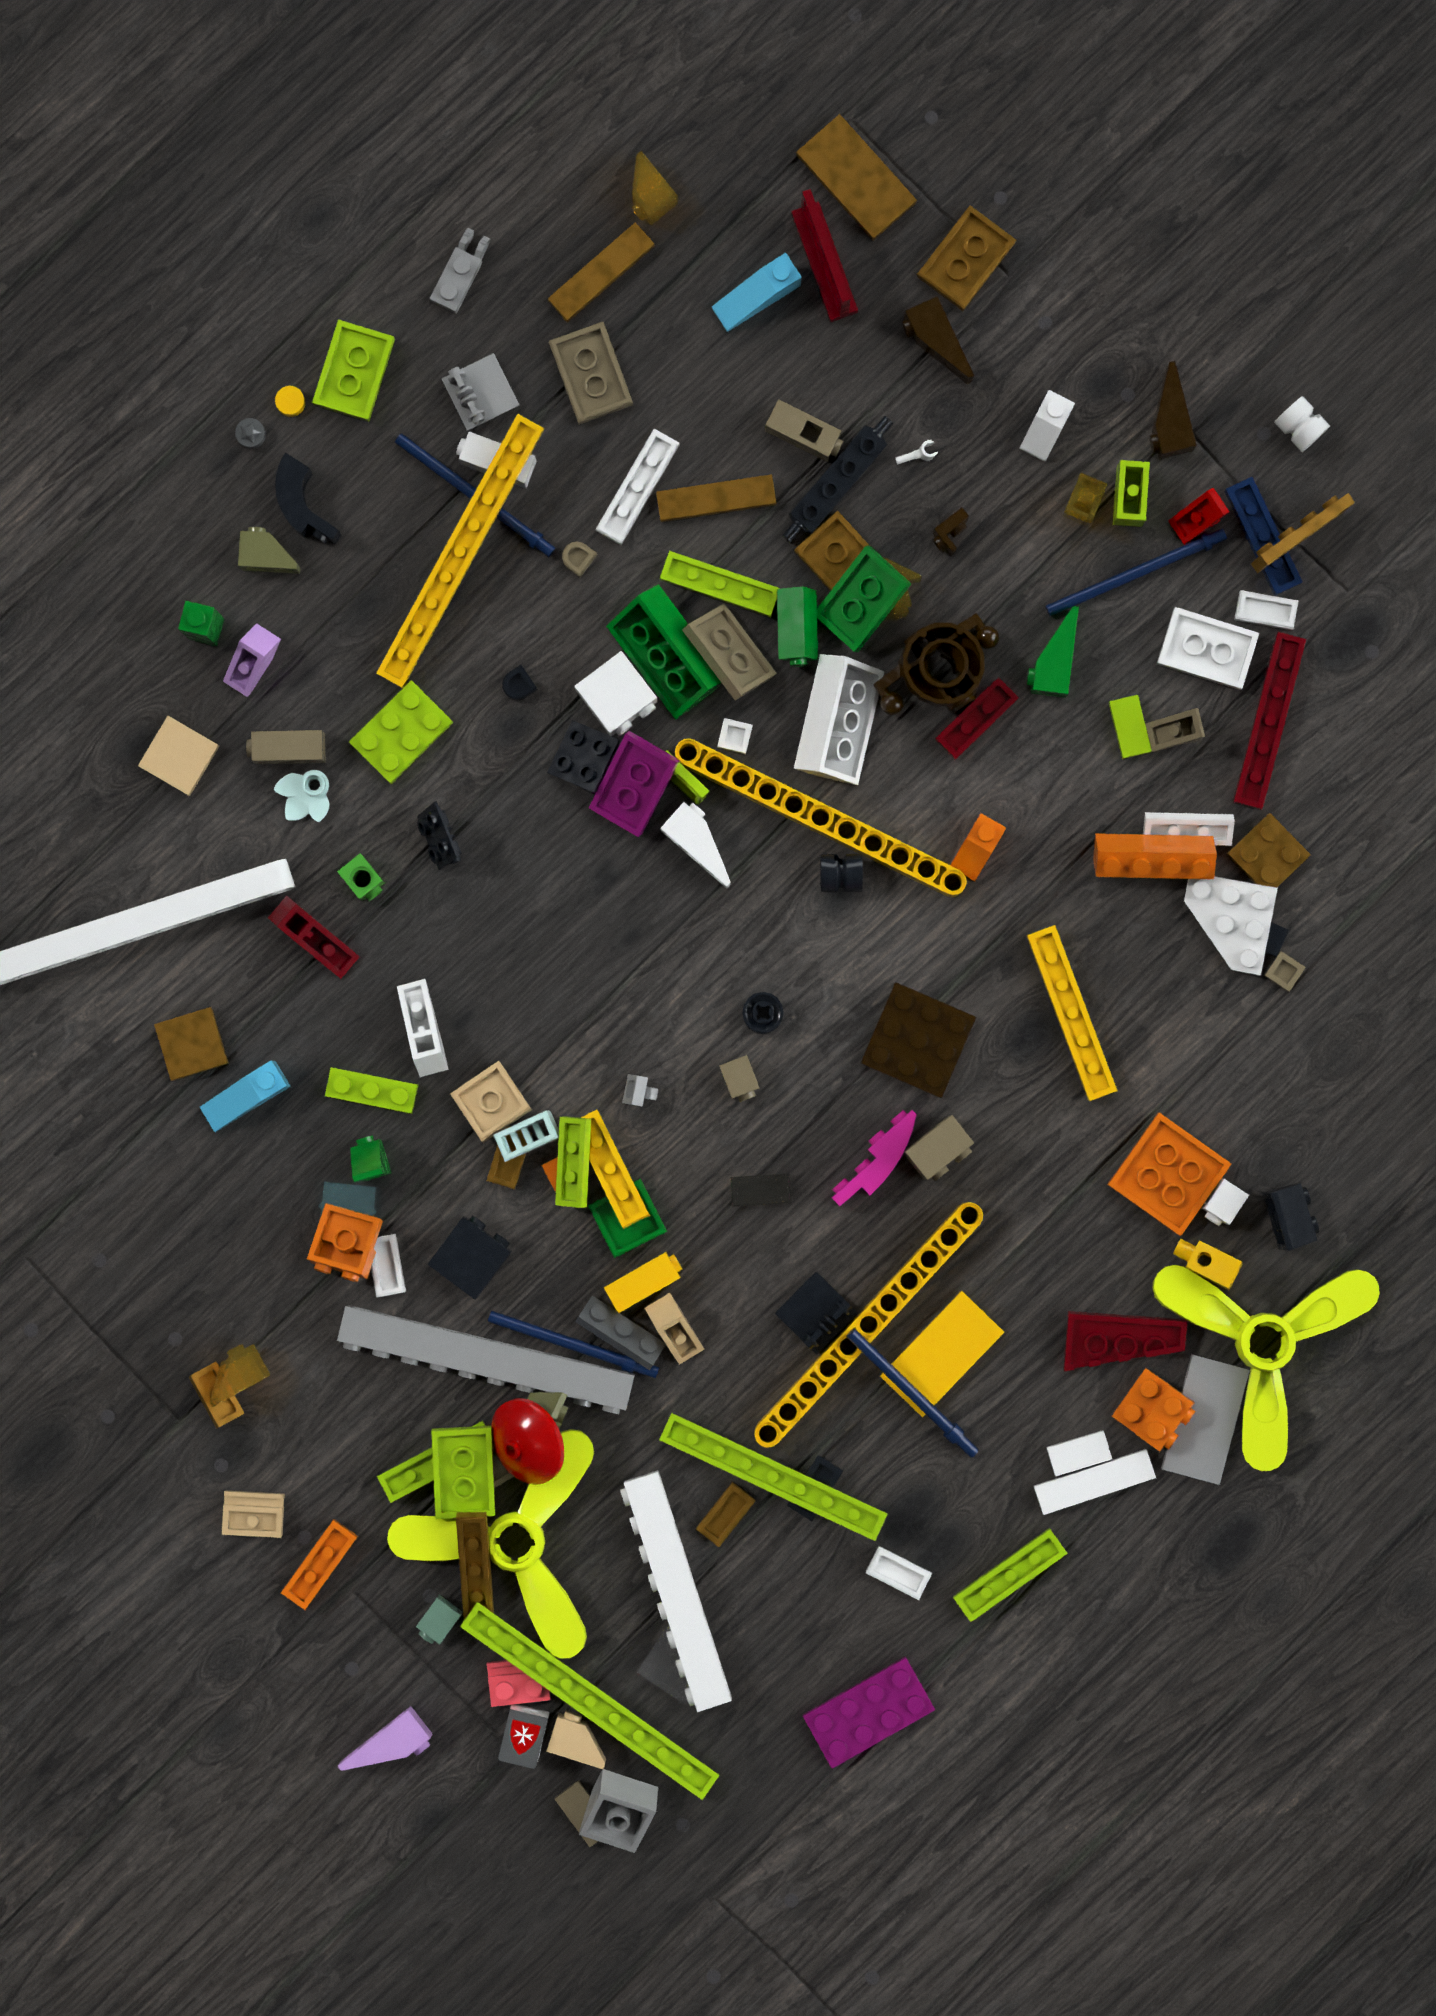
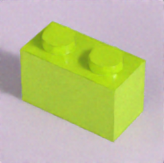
M1120 460L1116 468L1113 525L1142 527L1145 523L1150 462Z

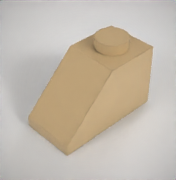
M670 1293L645 1307L657 1332L679 1365L704 1350V1347Z
M566 1710L564 1714L558 1712L546 1752L604 1769L606 1758L587 1721L581 1720L582 1715Z

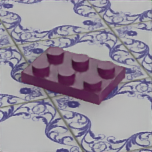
M628 731L625 733L589 809L633 835L640 837L680 760Z

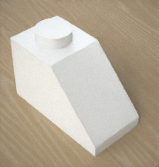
M1049 390L1019 449L1045 462L1075 403Z

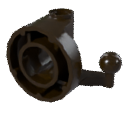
M975 613L958 625L954 623H933L912 634L904 641L906 646L903 648L898 666L873 684L881 696L880 706L882 710L889 715H895L902 710V697L898 693L888 690L889 686L902 677L908 689L920 701L933 706H946L954 714L968 706L976 699L974 694L985 671V658L981 647L985 649L995 647L999 641L998 631L994 627L986 626L978 614ZM975 628L977 630L976 637L969 631ZM937 651L941 653V658L946 659L951 664L952 674L957 676L946 684L934 679L928 672V662L926 663L925 660Z

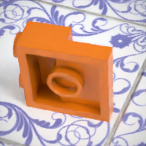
M325 1203L307 1260L315 1264L314 1270L321 1273L331 1274L332 1270L342 1272L341 1277L349 1281L358 1282L359 1277L367 1279L376 1254L374 1247L383 1221L377 1217Z
M1145 1368L1112 1417L1158 1451H1162L1164 1447L1169 1450L1179 1436L1175 1433L1181 1423L1186 1426L1196 1411L1192 1409L1195 1402Z

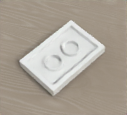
M1175 607L1157 665L1242 690L1259 633Z

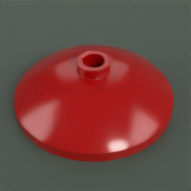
M515 1398L502 1404L496 1410L491 1424L492 1444L499 1461L510 1474L527 1484L540 1485L552 1480L560 1472L564 1461V1443L557 1424L543 1407L531 1400Z

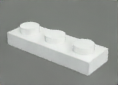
M1145 812L1143 834L1213 836L1215 845L1232 846L1235 820L1233 814Z

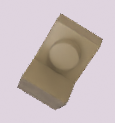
M1198 708L1145 723L1152 752H1158L1181 744L1195 743L1205 737Z

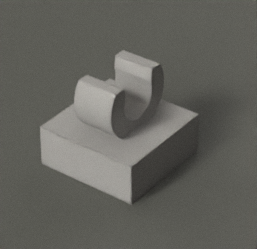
M628 1074L622 1103L642 1107L644 1098L650 1100L657 1099L658 1089L647 1087L648 1077Z

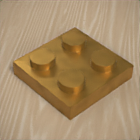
M1269 813L1226 855L1254 884L1277 888L1311 854Z

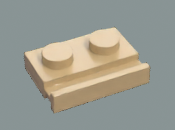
M224 1491L222 1535L282 1537L284 1493Z

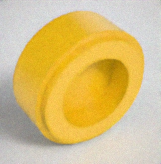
M285 386L275 396L276 407L284 416H297L305 408V397L297 387Z

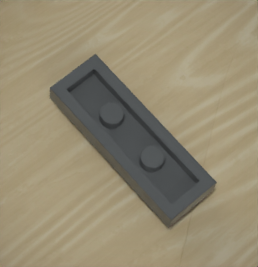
M594 1296L590 1298L575 1321L648 1370L652 1368L666 1346L663 1341Z

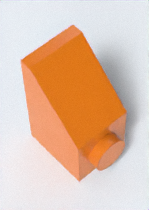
M981 813L950 866L959 869L967 878L975 882L1006 827Z

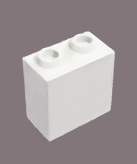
M622 651L574 686L577 693L610 736H613L615 733L618 736L625 733L633 726L631 721L639 715L641 718L649 715L656 709L654 704L658 702L655 694Z

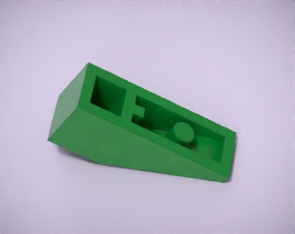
M1073 606L1037 659L1034 668L1028 669L1027 685L1031 686V694L1067 697L1079 607Z
M372 1135L356 1140L357 1146L350 1148L354 1182H364L391 1174L381 1139L374 1141Z

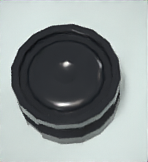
M759 992L747 999L742 1014L743 1020L749 1029L755 1033L765 1034L771 1033L778 1028L782 1022L784 1011L781 1002L776 996L767 992Z

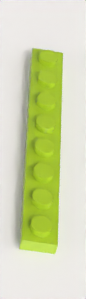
M671 1413L659 1439L666 1444L876 1541L888 1515L886 1512Z

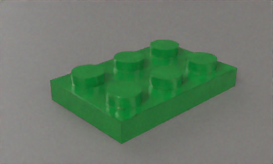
M865 546L817 608V618L853 652H859L908 590L911 583L871 546Z

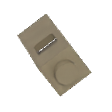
M779 399L765 425V432L826 462L829 461L831 455L834 457L838 455L844 442L840 440L841 430Z
M322 730L251 732V739H247L246 742L247 757H252V762L255 764L326 763L325 733Z

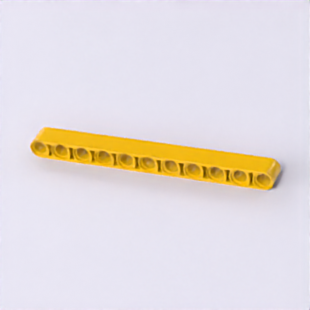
M683 739L675 748L676 758L680 760L679 762L686 769L948 897L958 896L966 887V877L959 869L692 739ZM686 746L693 747L697 752L696 757L691 761L682 759L680 756L682 748ZM712 759H717L722 762L723 769L717 774L710 773L706 768L707 763ZM738 772H744L749 776L750 780L746 786L739 787L734 784L733 776ZM764 785H771L774 787L776 795L770 800L763 799L759 794L760 788ZM790 798L799 799L802 803V809L796 813L788 811L785 806L787 800ZM816 811H824L828 815L829 821L822 826L816 825L812 820V815ZM842 824H850L855 829V835L845 839L840 836L838 828ZM872 836L877 837L881 842L880 850L875 852L869 851L865 846V840ZM898 849L905 851L908 857L907 862L902 865L894 863L891 857L893 851ZM924 862L930 863L934 868L933 876L928 878L922 877L918 872L919 864ZM954 875L959 878L961 885L958 890L951 891L946 888L944 881L947 876Z
M965 1202L959 1205L758 1422L754 1434L759 1445L769 1448L778 1444L862 1353L857 1347L851 1354H845L840 1350V1343L843 1339L847 1338V1334L855 1328L871 1343L974 1232L983 1220L982 1209L977 1204ZM966 1207L974 1208L977 1213L976 1220L971 1224H966L961 1219V1212ZM953 1229L956 1232L957 1239L953 1245L947 1246L942 1243L941 1234L944 1230ZM925 1251H933L937 1256V1261L932 1267H925L921 1263V1255ZM907 1272L914 1273L917 1278L916 1285L911 1289L903 1288L900 1282L902 1275ZM886 1294L894 1295L897 1300L895 1308L890 1311L882 1309L880 1304L881 1298ZM865 1316H872L876 1319L877 1325L872 1332H864L860 1327V1322ZM828 1359L834 1361L837 1366L835 1373L830 1376L823 1375L820 1372L821 1363ZM807 1381L814 1383L817 1388L815 1395L809 1398L802 1396L799 1391L800 1386ZM790 1403L796 1407L797 1411L792 1419L781 1417L779 1411L782 1405ZM770 1425L775 1428L776 1436L773 1440L764 1441L761 1439L759 1431L763 1426Z

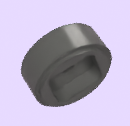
M246 418L237 425L235 435L243 447L255 449L260 447L265 441L266 431L258 420Z

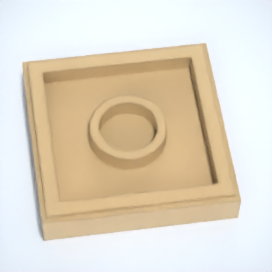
M167 716L138 766L190 796L218 750L219 745L172 717Z
M497 1061L450 1093L483 1143L492 1138L493 1134L502 1131L532 1110L500 1061Z

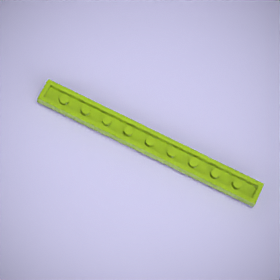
M476 1602L460 1625L462 1629L701 1800L704 1799L719 1777L712 1769L479 1602Z

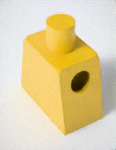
M1180 1239L1173 1252L1175 1256L1188 1262L1186 1265L1187 1269L1228 1291L1243 1265L1242 1261L1200 1240L1195 1246ZM1200 1256H1208L1212 1259L1211 1263L1208 1266L1198 1263Z

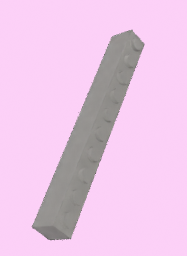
M351 1305L345 1306L337 1339L339 1342H344L343 1348L359 1352L361 1347L373 1349L372 1355L389 1358L390 1354L402 1356L401 1362L418 1365L419 1361L430 1363L429 1368L432 1370L447 1372V1368L459 1370V1376L475 1379L476 1375L488 1377L487 1383L504 1386L505 1382L517 1384L516 1390L533 1393L534 1388L545 1392H563L568 1397L574 1398V1404L591 1407L593 1402L603 1405V1411L619 1414L620 1409H627L635 1374Z

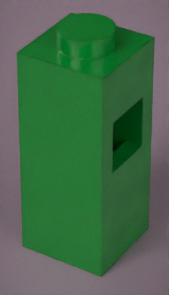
M804 586L777 589L779 660L790 662L791 667L807 666V661L818 660L816 590Z
M185 600L178 630L189 640L217 647L224 618L214 607Z

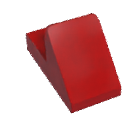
M1211 488L1169 519L1168 522L1185 545L1219 523L1220 519L1230 511L1215 489Z

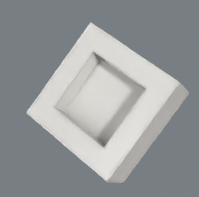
M724 718L717 748L746 755L753 725Z

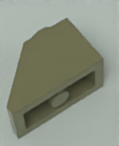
M248 527V531H240L238 566L242 571L300 574L301 568L271 533L266 532L265 528Z

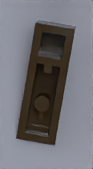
M938 296L905 310V320L902 321V325L908 338L913 336L918 346L966 384L971 383L974 378L973 371Z
M1175 361L1169 362L1166 367L1152 429L1153 435H1149L1152 452H1157L1159 460L1192 452L1197 446Z

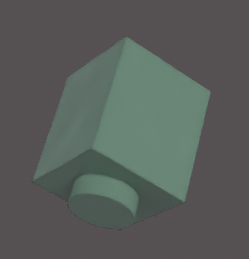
M439 1594L417 1624L416 1628L420 1630L418 1634L431 1644L434 1641L441 1644L463 1611Z

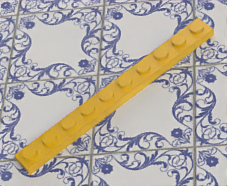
M517 414L377 671V674L402 688L405 686L544 431L543 427Z

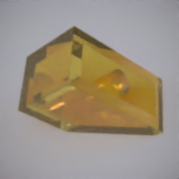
M640 151L636 155L632 191L634 205L632 209L641 221L646 219L652 225L678 204V195L643 152Z
M240 1344L227 1352L229 1357L220 1364L210 1400L212 1407L270 1376L254 1344L247 1348Z

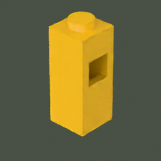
M664 1252L605 1286L604 1289L615 1309L620 1313L681 1278L678 1272L683 1269L674 1254L669 1257L667 1252Z

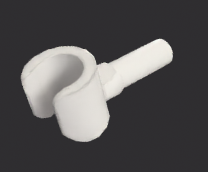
M927 440L918 450L896 457L897 465L918 458L924 461L932 460L938 452L927 454L924 447L933 445L934 441Z

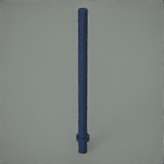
M402 433L397 437L395 443L468 498H472L476 491L475 487ZM501 508L496 517L499 521L528 541V546L532 549L536 547L548 557L553 554L556 548L543 539L544 535L542 533H535Z
M1220 529L1209 535L1203 533L1199 535V539L1048 604L1045 606L1049 616H1053L1203 549L1209 551L1213 545L1227 539L1225 531Z

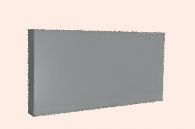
M1191 1354L1181 1393L1195 1402L1192 1409L1196 1412L1186 1426L1181 1423L1176 1429L1175 1433L1179 1436L1169 1450L1166 1449L1161 1467L1162 1470L1220 1485L1250 1370Z

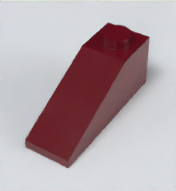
M288 896L281 901L268 917L280 930L340 979L360 957Z

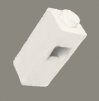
M469 432L466 439L461 438L456 454L459 455L461 465L486 473L501 443ZM530 455L515 485L527 488L537 462L534 455Z

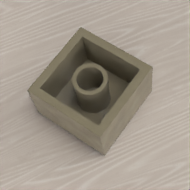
M949 1115L908 1147L903 1154L924 1180L932 1178L933 1181H936L949 1171L946 1165L952 1160L959 1163L973 1152L969 1147L974 1142L953 1115Z

